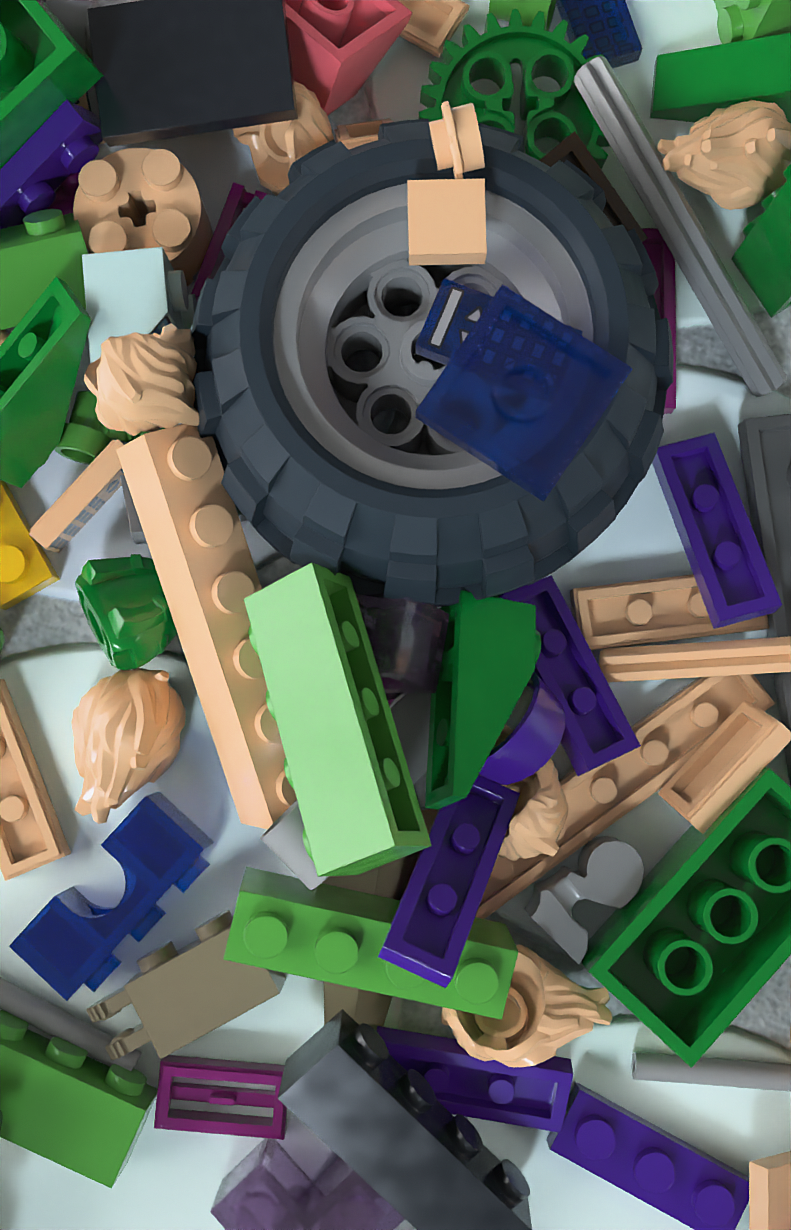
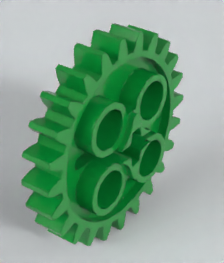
M518 9L512 10L508 27L502 28L495 16L489 13L486 17L484 34L480 35L467 23L463 26V48L454 42L446 40L443 45L442 56L446 64L431 61L428 79L434 85H422L420 103L427 107V109L419 112L418 119H429V122L443 119L441 105L445 101L449 102L450 108L473 103L478 123L515 133V116L513 112L509 111L514 93V82L510 65L517 63L521 67L522 81L519 105L520 118L522 121H526L522 134L524 137L523 153L539 160L545 153L541 152L535 145V141L538 138L550 137L560 143L575 131L600 169H602L608 158V154L602 147H609L610 145L576 87L574 77L585 63L598 56H603V54L585 59L583 53L589 37L585 34L570 44L564 39L568 26V21L564 19L552 32L544 30L545 18L542 11H538L531 27L522 25ZM542 76L550 77L558 83L560 90L555 92L542 91L537 88L533 80ZM488 79L496 83L500 90L495 94L485 95L474 90L471 84L476 80Z

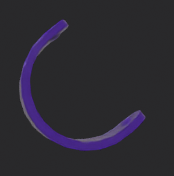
M534 672L526 685L529 690L533 691L528 710L513 732L491 750L479 773L480 776L500 785L519 782L537 772L553 756L563 737L565 730L563 705Z

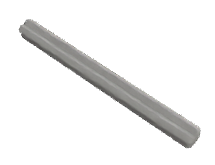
M603 56L592 59L577 71L574 77L576 87L752 395L760 397L774 391L786 381V374L674 176L670 171L664 170L662 155L657 150V146L608 60Z

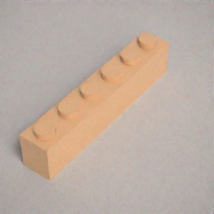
M187 424L146 433L121 446L116 451L241 824L268 829L297 798L295 790L291 787L285 775L284 759L286 756L277 723L267 707L266 692L268 689L259 655L253 649L248 633L250 621L244 598L261 590L262 587L235 504L221 484L224 470L213 436L200 438L198 427Z

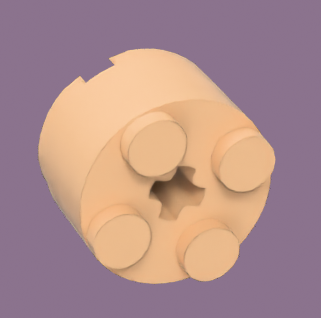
M127 148L113 152L101 160L89 161L84 165L78 176L79 186L75 194L73 215L74 220L79 222L89 253L163 247L174 271L183 270L187 287L194 282L193 276L201 268L213 236V230L197 185L178 158L166 149Z

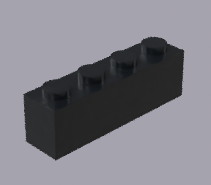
M342 1009L286 1059L278 1099L417 1230H532L528 1201L530 1188L522 1172L510 1160L503 1159L500 1161L483 1144L478 1131L466 1117L461 1114H457L454 1117L436 1099L432 1087L418 1071L414 1069L407 1071L388 1053L384 1040L370 1025L365 1023L359 1025Z

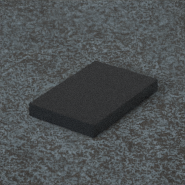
M140 0L87 9L93 63L104 75L96 82L101 135L109 147L298 119L285 0Z

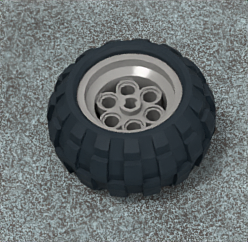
M429 119L380 124L377 141L348 150L341 141L336 143L335 140H332L312 150L292 163L288 172L290 185L276 197L267 194L261 200L255 196L227 233L221 246L225 258L214 279H206L194 314L191 332L195 339L194 358L197 362V370L199 371L193 380L195 387L194 408L199 413V426L197 427L200 438L213 436L224 470L221 484L256 531L293 564L304 567L312 562L328 568L335 576L337 573L349 576L355 595L380 602L387 600L408 604H432L433 607L450 606L459 603L460 591L462 590L471 592L476 600L512 591L524 585H531L552 574L595 541L616 519L638 484L645 478L664 433L662 420L667 389L673 383L674 357L672 335L668 319H661L653 295L659 286L657 275L634 228L627 232L623 225H612L603 213L606 204L604 190L567 159L564 163L559 160L552 167H549L543 162L523 153V136L478 123L485 168L463 173V179L485 178L487 242L485 264L409 266L407 180L455 179L453 167L438 171L430 134ZM450 288L462 289L465 293L458 308L471 312L476 307L481 306L484 325L479 326L474 323H466L455 316L442 348L438 349L428 345V340ZM417 304L419 306L415 313L405 317L394 316L388 312L397 307ZM503 306L516 311L509 327L497 323L498 315ZM522 314H527L536 319L530 334L517 330ZM544 321L556 326L550 342L537 338V333ZM494 327L507 332L500 348L488 343ZM459 329L478 335V338L466 348H461ZM563 329L576 334L570 350L557 345ZM514 335L527 339L521 355L508 351ZM535 342L547 347L541 363L528 359L532 345ZM429 348L434 356L445 353L449 358V362L441 369L434 370L428 361L417 364L413 356L419 350ZM485 348L498 352L495 362L502 363L505 356L518 360V365L514 372V381L498 385L491 383L484 377L481 372L483 366L479 364ZM358 350L374 352L381 360L374 369L368 372H356L345 365L346 359ZM555 350L567 354L566 362L561 371L548 366ZM525 364L538 368L533 384L519 380ZM546 371L559 377L553 392L539 387ZM387 409H396L403 412L410 421L408 427L397 434L382 433L373 426L372 422L381 411ZM463 415L471 419L476 425L477 434L468 440H453L444 433L441 424L449 416Z

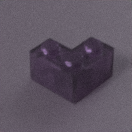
M264 1138L222 1179L210 1209V1213L225 1230H394L405 1220L398 1211L340 1157L313 1182L276 1139Z

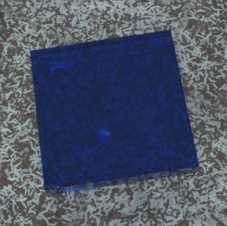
M502 284L416 409L415 418L544 502L633 368Z

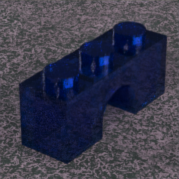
M160 791L146 795L101 844L118 861L125 875V891L120 903L115 907L98 906L90 902L73 886L55 895L9 947L66 1001L85 986L95 993L122 964V961L114 954L131 936L140 943L166 915V912L159 904L170 891L177 887L184 894L211 865L203 855L215 842Z

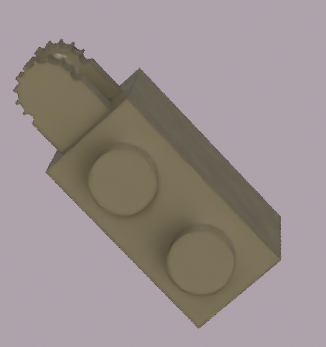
M226 910L194 929L199 938L179 950H176L173 942L170 941L138 959L136 962L141 971L133 976L122 988L94 1003L86 1011L92 1023H96L97 1021H105L113 1017L122 1008L132 1003L142 1023L134 1028H128L120 1032L106 1045L105 1049L111 1061L125 1056L127 1053L150 1041L159 1058L162 1059L280 994L286 977L283 972L223 960L233 920L230 910Z

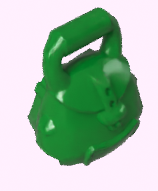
M131 554V557L88 560L83 566L81 574L78 575L75 581L79 603L88 625L111 666L121 670L136 669L150 662L159 653L162 654L178 633L153 559L142 557L141 554Z

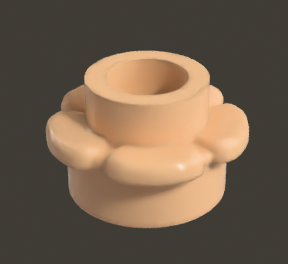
M448 101L443 102L441 105L443 119L429 122L437 168L439 171L453 167L455 179H463V173L485 168L473 103L450 108Z

